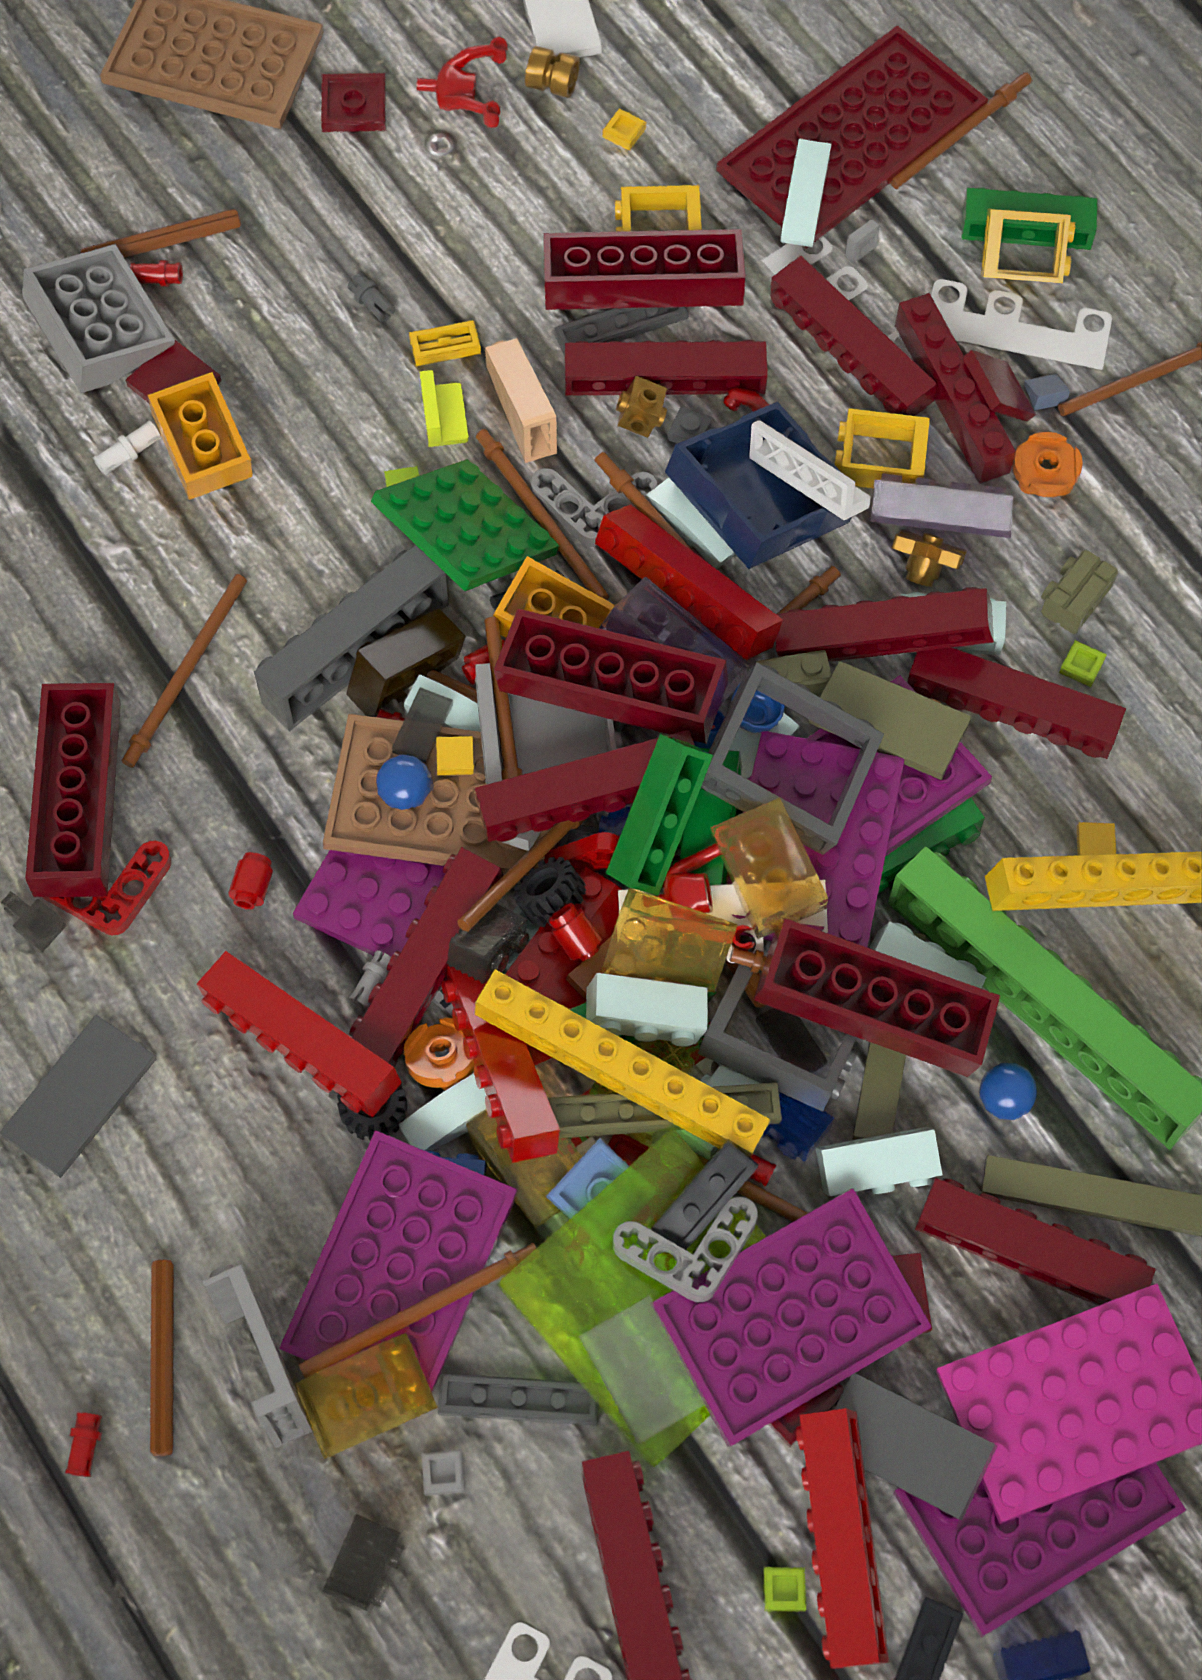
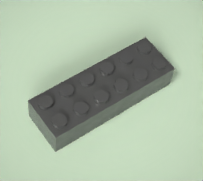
M416 545L408 551H401L384 570L374 572L367 579L365 585L356 592L346 594L339 602V605L328 614L323 613L318 616L312 623V626L305 632L291 637L282 650L273 657H266L259 663L254 671L262 705L290 732L349 685L356 660V652L363 644L377 641L384 637L391 629L401 628L411 623L422 613L428 614L437 608L443 610L448 606L445 572Z

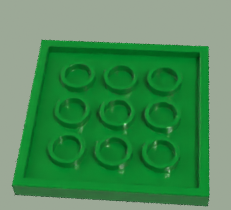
M468 459L379 489L374 492L371 499L372 504L465 592L518 571L527 556L537 562L553 557L560 546L545 529L541 528L526 514L523 508L514 503L498 485L494 484L480 471L477 465Z

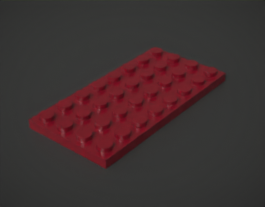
M897 25L717 162L716 171L783 228L799 139L831 144L823 197L814 237L815 243L889 185L897 174L988 103V98Z

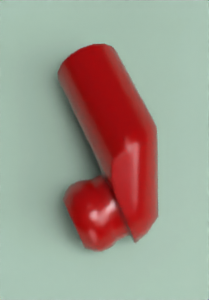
M739 387L729 389V394L723 398L724 405L731 411H737L741 404L749 407L753 412L770 405L756 391Z

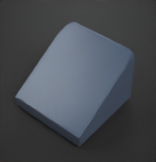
M1057 374L1024 381L1034 411L1058 406V404L1068 399L1069 389Z

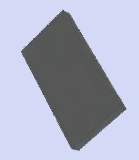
M96 1014L1 1129L0 1134L61 1178L157 1058L149 1050Z
M856 1373L852 1374L834 1410L847 1408L857 1412L864 1469L944 1512L963 1520L998 1446Z

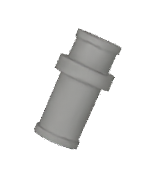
M376 950L371 962L367 961L363 967L365 972L352 995L348 998L359 1007L363 1005L365 1010H368L371 1005L368 1003L371 991L377 983L383 984L390 972L387 970V965L391 956L384 953L382 957V951Z

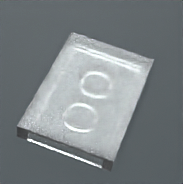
M650 1296L641 1299L579 1336L637 1443H642L705 1405L651 1304L653 1301Z

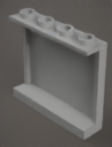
M489 663L475 664V684L486 784L501 781V771L504 770ZM509 694L518 768L522 769L523 774L622 748L621 732H614L613 722H616L615 720Z
M240 1264L236 1267L225 1265L215 1269L210 1273L211 1278L202 1281L204 1287L225 1324L243 1316L246 1317L275 1389V1392L251 1402L258 1420L273 1445L277 1448L313 1432L261 1304L242 1265Z

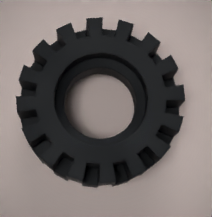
M551 857L548 859V863H545L544 860L538 862L539 867L536 869L532 868L529 871L530 874L520 880L522 884L515 885L514 890L516 893L513 894V898L529 921L535 926L538 924L540 927H545L546 923H549V918L556 911L570 903L574 905L575 903L581 904L583 901L581 895L586 894L584 881L571 863L563 857H559L557 860L555 857Z
M402 1083L387 1100L384 1112L373 1118L363 1115L360 1111L359 1113L353 1112L340 1100L342 1096L340 1094L337 1095V1106L342 1123L346 1125L347 1130L351 1134L355 1132L359 1139L364 1140V1137L367 1136L371 1141L375 1130L389 1136V1132L393 1130L396 1133L400 1129L399 1123L406 1119L405 1111H408V1104Z

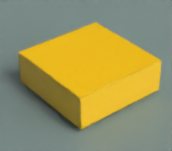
M619 108L604 127L602 137L630 151L646 130V121Z
M473 736L436 737L437 775L474 774Z
M1078 822L1076 827L1078 855L1116 854L1115 823Z

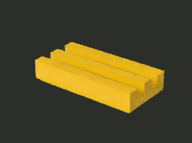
M474 320L409 332L416 366L481 354ZM470 333V335L468 336H462L451 339V337ZM437 339H438V341H436V342H431V343H426V344H421V345L418 344V343H422V342H427V341H432V340H437Z

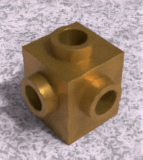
M635 376L627 392L623 391L618 399L616 411H619L620 415L617 426L648 438L654 427L660 428L665 419L667 408L663 407L667 388Z

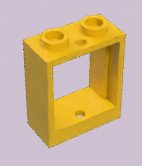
M699 185L621 187V200H615V220H621V227H616V232L631 231L630 211L685 210L686 230H702Z
M988 209L981 276L1063 283V277L1069 276L1071 267V256H1066L1067 243L1073 242L1075 233V222H1070L1071 215ZM1003 219L1057 223L1052 273L998 269Z
M848 408L846 422L840 421L837 441L844 443L843 450H836L834 465L842 474L855 481V486L920 494L925 472L930 418ZM853 436L911 442L909 470L851 463Z

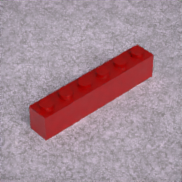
M631 504L603 516L594 542L596 545L746 660L773 647L783 622L782 618Z
M227 951L219 957L196 983L204 996L201 1002L210 1011L217 1015L221 1011L230 1017L228 1019L229 1022L243 1034H246L248 1030L257 1036L256 1041L270 1053H274L276 1050L285 1056L284 1061L298 1073L306 1070L313 1075L312 1080L318 1087L327 1093L334 1090L342 1096L340 1100L355 1113H359L362 1110L373 1118L402 1083L392 1065Z
M491 956L448 964L447 980L442 981L443 997L446 1003H452V1017L455 1029L457 1031L462 1030L464 1052L468 1060L473 1059L475 1081L479 1089L484 1088L486 1110L490 1119H496L498 1125L496 1129L497 1138L501 1149L507 1148L512 1163L557 1154L560 1128L526 1043L475 1015L476 1001L496 969Z
M844 1408L800 1415L801 1426H797L796 1437L800 1450H804L806 1466L802 1467L801 1477L803 1487L806 1492L809 1491L811 1508L807 1509L806 1518L809 1531L814 1533L816 1550L812 1551V1566L815 1574L820 1577L821 1592L817 1593V1607L819 1615L822 1618L825 1617L826 1635L822 1637L824 1657L827 1661L830 1660L831 1668L889 1663L857 1412Z

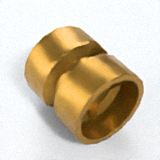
M534 46L529 56L525 73L526 87L540 91L550 88L552 94L570 98L578 79L580 58L563 52L555 56L552 49Z

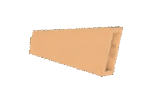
M518 339L498 341L491 346L485 347L486 367L524 462L528 463L557 454L555 412Z

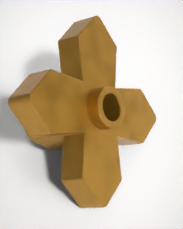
M901 530L895 535L891 547L892 549L910 554L905 570L908 571L906 579L928 587H932L934 579L938 580L943 565L959 569L960 565L964 562L967 550L943 543V538L933 534L924 533L921 536L905 530Z

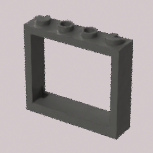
M756 663L743 676L708 752L713 755L701 788L823 855L837 845L884 733L875 729L870 722L864 719H857L846 713L838 704L832 701H825L814 695L808 687L799 683H793L782 677L774 668ZM756 690L861 748L828 824L722 765Z
M752 937L751 942H754L755 945L753 948L746 950L749 952H754L756 948V940ZM763 940L764 954L767 955L771 941ZM739 964L707 1029L698 1054L759 1083L777 1082L779 1092L823 1112L830 1097L838 1099L845 1084V1080L840 1079L839 1076L842 1069L847 1072L850 1071L859 1052L852 1049L856 1040L862 1043L863 1039L845 1033L828 1074L823 1079L726 1034L725 1031L754 973L750 972V967Z

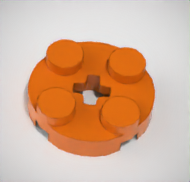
M1039 432L1029 436L1028 440L1022 445L1020 444L1016 449L1012 466L1014 476L1019 482L1020 490L1026 494H1034L1041 497L1068 495L1077 483L1082 471L1083 460L1079 449L1076 446L1073 448L1066 442L1067 438L1058 433ZM1047 459L1050 460V465H1054L1056 468L1048 470L1040 465L1043 463V460Z
M453 1018L439 1019L440 1024L428 1027L427 1023L417 1027L405 1042L404 1056L408 1073L415 1081L428 1087H441L443 1090H448L470 1076L474 1071L475 1064L473 1059L468 1060L466 1058L462 1030L457 1031L455 1029ZM445 1048L449 1049V1053L443 1057H436L434 1054L436 1051L443 1052Z

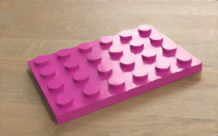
M1158 1284L1151 1285L936 1369L958 1425L998 1446L982 1478V1483L999 1524L1202 1445V1381Z

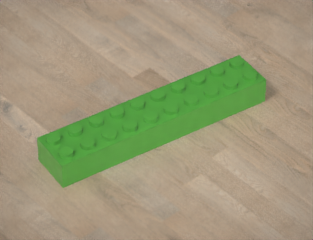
M925 846L895 876L888 904L918 931L925 934L926 938L931 942L941 946L945 950V954L957 961L963 960L974 965L977 968V972L986 977L983 987L987 991L1000 995L999 1001L1165 1147L1171 1150L1202 1116V1078L1195 1075L1192 1076L1181 1066L1179 1059L1168 1050H1162L1151 1041V1036L1143 1027L1130 1023L1122 1016L1120 1008L1114 1002L1101 998L1093 991L1092 985L1085 977L1079 974L1075 975L1065 967L1061 957L1050 949L1046 950L1036 942L1033 933L1028 928L1014 923L1007 917L1005 910L992 911L990 901L979 892L976 884L968 877H961L956 873L942 854L938 852L933 853Z

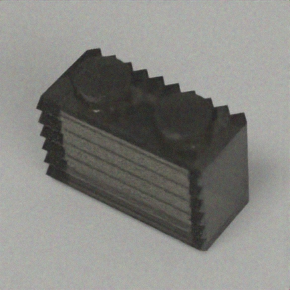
M496 903L469 931H464L460 928L459 932L451 938L447 964L449 967L454 966L456 971L460 970L462 974L467 973L469 977L473 976L475 981L480 980L481 984L486 983L495 969L502 973L508 964L509 957L514 952L521 953L526 947L529 940V934L526 932L528 919Z
M356 1514L323 1587V1594L367 1615L371 1614L374 1606L380 1609L390 1587L389 1584L384 1583L390 1567L398 1569L406 1550V1546L401 1544L403 1539L401 1532Z

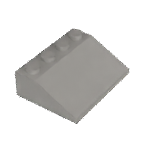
M116 244L24 269L22 297L80 393L114 383L175 343L174 337Z

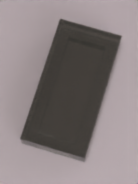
M419 687L392 746V753L417 757L426 765L435 746L436 737H439L453 706V699Z
M772 1008L756 1017L757 1025L780 1059L810 1073L827 1065L828 1060L800 1017L776 1008Z

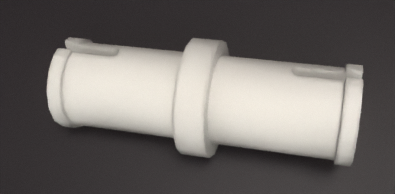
M148 420L146 424L126 437L124 435L118 437L117 443L99 455L94 456L93 460L104 476H106L127 460L134 461L137 459L139 452L156 441L161 440L162 437L154 424Z

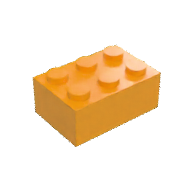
M213 372L148 395L151 414L189 500L253 477L250 456Z
M527 556L494 612L493 617L498 618L500 635L505 638L508 635L517 609L608 631L620 607Z

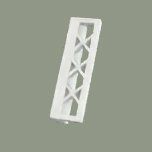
M758 420L752 423L749 457L751 460L843 520L870 507L871 496L855 487V481L762 421Z

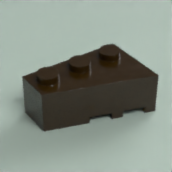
M440 608L428 614L422 613L411 623L401 628H393L384 637L373 643L371 641L366 642L358 649L346 695L366 716L377 717L380 709L393 699L400 703L407 698V694L404 691L416 682L419 674L426 677L432 670L441 672L456 661L460 656L466 636Z

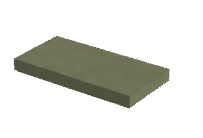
M839 661L820 697L825 701H832L838 704L846 713L857 719H864L870 722L875 729L884 733L877 750L878 753L905 759V765L942 780L972 717L842 661ZM809 719V724L833 733Z

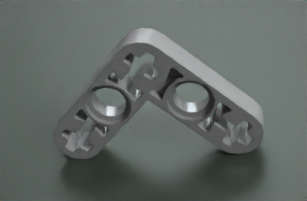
M540 469L531 478V490L544 508L578 541L588 547L598 546L594 543L597 533L595 531L587 533L586 524L592 529L598 526L599 530L603 516L610 513L608 508L612 504L619 503L624 506L631 504L635 507L623 493H618L615 489L593 506L553 469ZM637 472L631 476L636 487L639 486L642 489L646 486L649 487L648 493L658 486L656 478L650 473ZM543 482L545 485L552 483V491L548 487L540 489V483ZM643 490L640 491L644 496L648 494ZM570 501L576 503L579 508L576 512L567 514L561 511L560 506L564 502Z
M734 1197L730 1199L721 1209L694 1255L634 1221L622 1223L615 1229L613 1250L616 1256L687 1299L694 1302H705L715 1294L754 1230L758 1217L757 1208L747 1198ZM740 1209L746 1212L745 1219L748 1222L741 1220L735 1228L733 1235L727 1231L732 1223L733 1214L731 1212L737 1214ZM632 1234L637 1235V1244L646 1250L649 1243L654 1244L649 1250L647 1260L641 1259L644 1252L641 1248L632 1245L629 1249L624 1248L622 1236L630 1238ZM715 1240L725 1241L731 1248V1252L725 1258H715L708 1250L709 1244ZM662 1252L670 1253L676 1260V1266L669 1271L659 1270L654 1264V1257ZM706 1263L711 1267L706 1279V1284L709 1287L701 1286L696 1290L692 1287L693 1280L690 1277L698 1278L704 1270Z

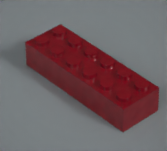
M742 229L543 233L545 310L744 306L746 277Z
M517 609L494 667L499 691L669 735L690 730L693 741L705 744L707 743L728 683L727 665L724 659L522 609Z
M114 683L42 684L25 875L26 882L34 898L103 897L108 895L121 708Z
M784 918L774 932L754 996V1001L966 1077H969L982 1066L1000 999L998 994Z
M630 1451L581 1461V1477L627 1680H691L688 1668L680 1670L678 1656H682V1651L684 1650L678 1625L670 1627L668 1615L672 1614V1609H674L668 1583L661 1585L658 1573H663L662 1567H664L659 1543H651L649 1533L653 1532L652 1526H654L649 1501L641 1502L639 1492L644 1491V1478L640 1461L632 1462Z

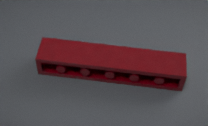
M799 256L771 277L770 297L774 305L781 310L784 309L793 318L794 323L802 331L806 330L815 339L821 350L829 352L838 361L839 366L844 372L851 373L860 381L866 393L874 395L882 402L887 413L916 416L934 402L937 383L802 256Z
M926 293L900 302L895 328L912 360L937 383L934 401L978 483L981 484L1010 474L1016 450L995 412L990 410L963 360L964 355L932 296L930 293Z
M647 340L643 342L610 341L589 343L577 341L575 343H565V396L621 395L623 391L627 392L635 376L667 388L666 395L729 394L728 390L734 387L756 391L758 394H766L768 377L766 341L722 342L720 340H711L708 342H688L679 340L676 342H654Z
M967 587L961 591L949 593L934 591L925 596H896L891 600L876 602L863 600L852 605H825L820 609H792L787 613L776 614L783 619L776 637V653L778 657L825 650L828 662L994 642L992 603L987 588Z
M954 648L918 651L907 683L916 693L944 702L955 710H967L976 713L987 721H999L1013 726L1014 729L1021 733L1039 735L1047 738L1055 745H1067L1079 749L1085 755L1094 758L1102 757L1108 759L1126 711L1125 707Z
M690 730L667 735L694 745ZM658 738L475 787L476 802L488 842L495 840L499 842L509 841L520 833L531 830L535 832L546 831L557 823L568 820L570 822H579L589 817L590 814L604 810L606 812H615L625 807L626 804L633 803Z
M461 847L457 855L453 853L448 858L443 868L445 876L439 887L433 886L424 901V905L427 908L420 919L415 918L411 922L405 935L408 938L401 952L397 950L392 955L387 965V970L390 972L383 984L377 983L368 998V1003L371 1005L364 1017L359 1015L349 1031V1035L354 1040L393 1067L396 1066L404 1052L407 1038L419 1026L439 991L442 981L447 977L448 964L455 963L476 926L475 924L469 931H464L459 927L458 920L504 875L500 867Z
M935 1178L915 1227V1230L1097 1306L1151 1286L1156 1271L1155 1268L1148 1266V1262L1140 1256L1134 1254L1121 1255L1110 1250L1111 1247L1101 1240L1093 1238L1085 1240L1073 1235L1074 1231L1067 1226L1057 1223L1049 1225L1037 1220V1216L1028 1210L1021 1208L1012 1210L1000 1205L1001 1201L996 1197L985 1193H980L978 1196L964 1190V1185L949 1178H944L943 1180Z

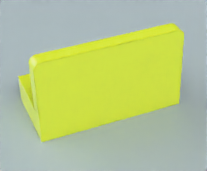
M433 370L420 371L429 447L467 443L469 439L461 384L435 385Z

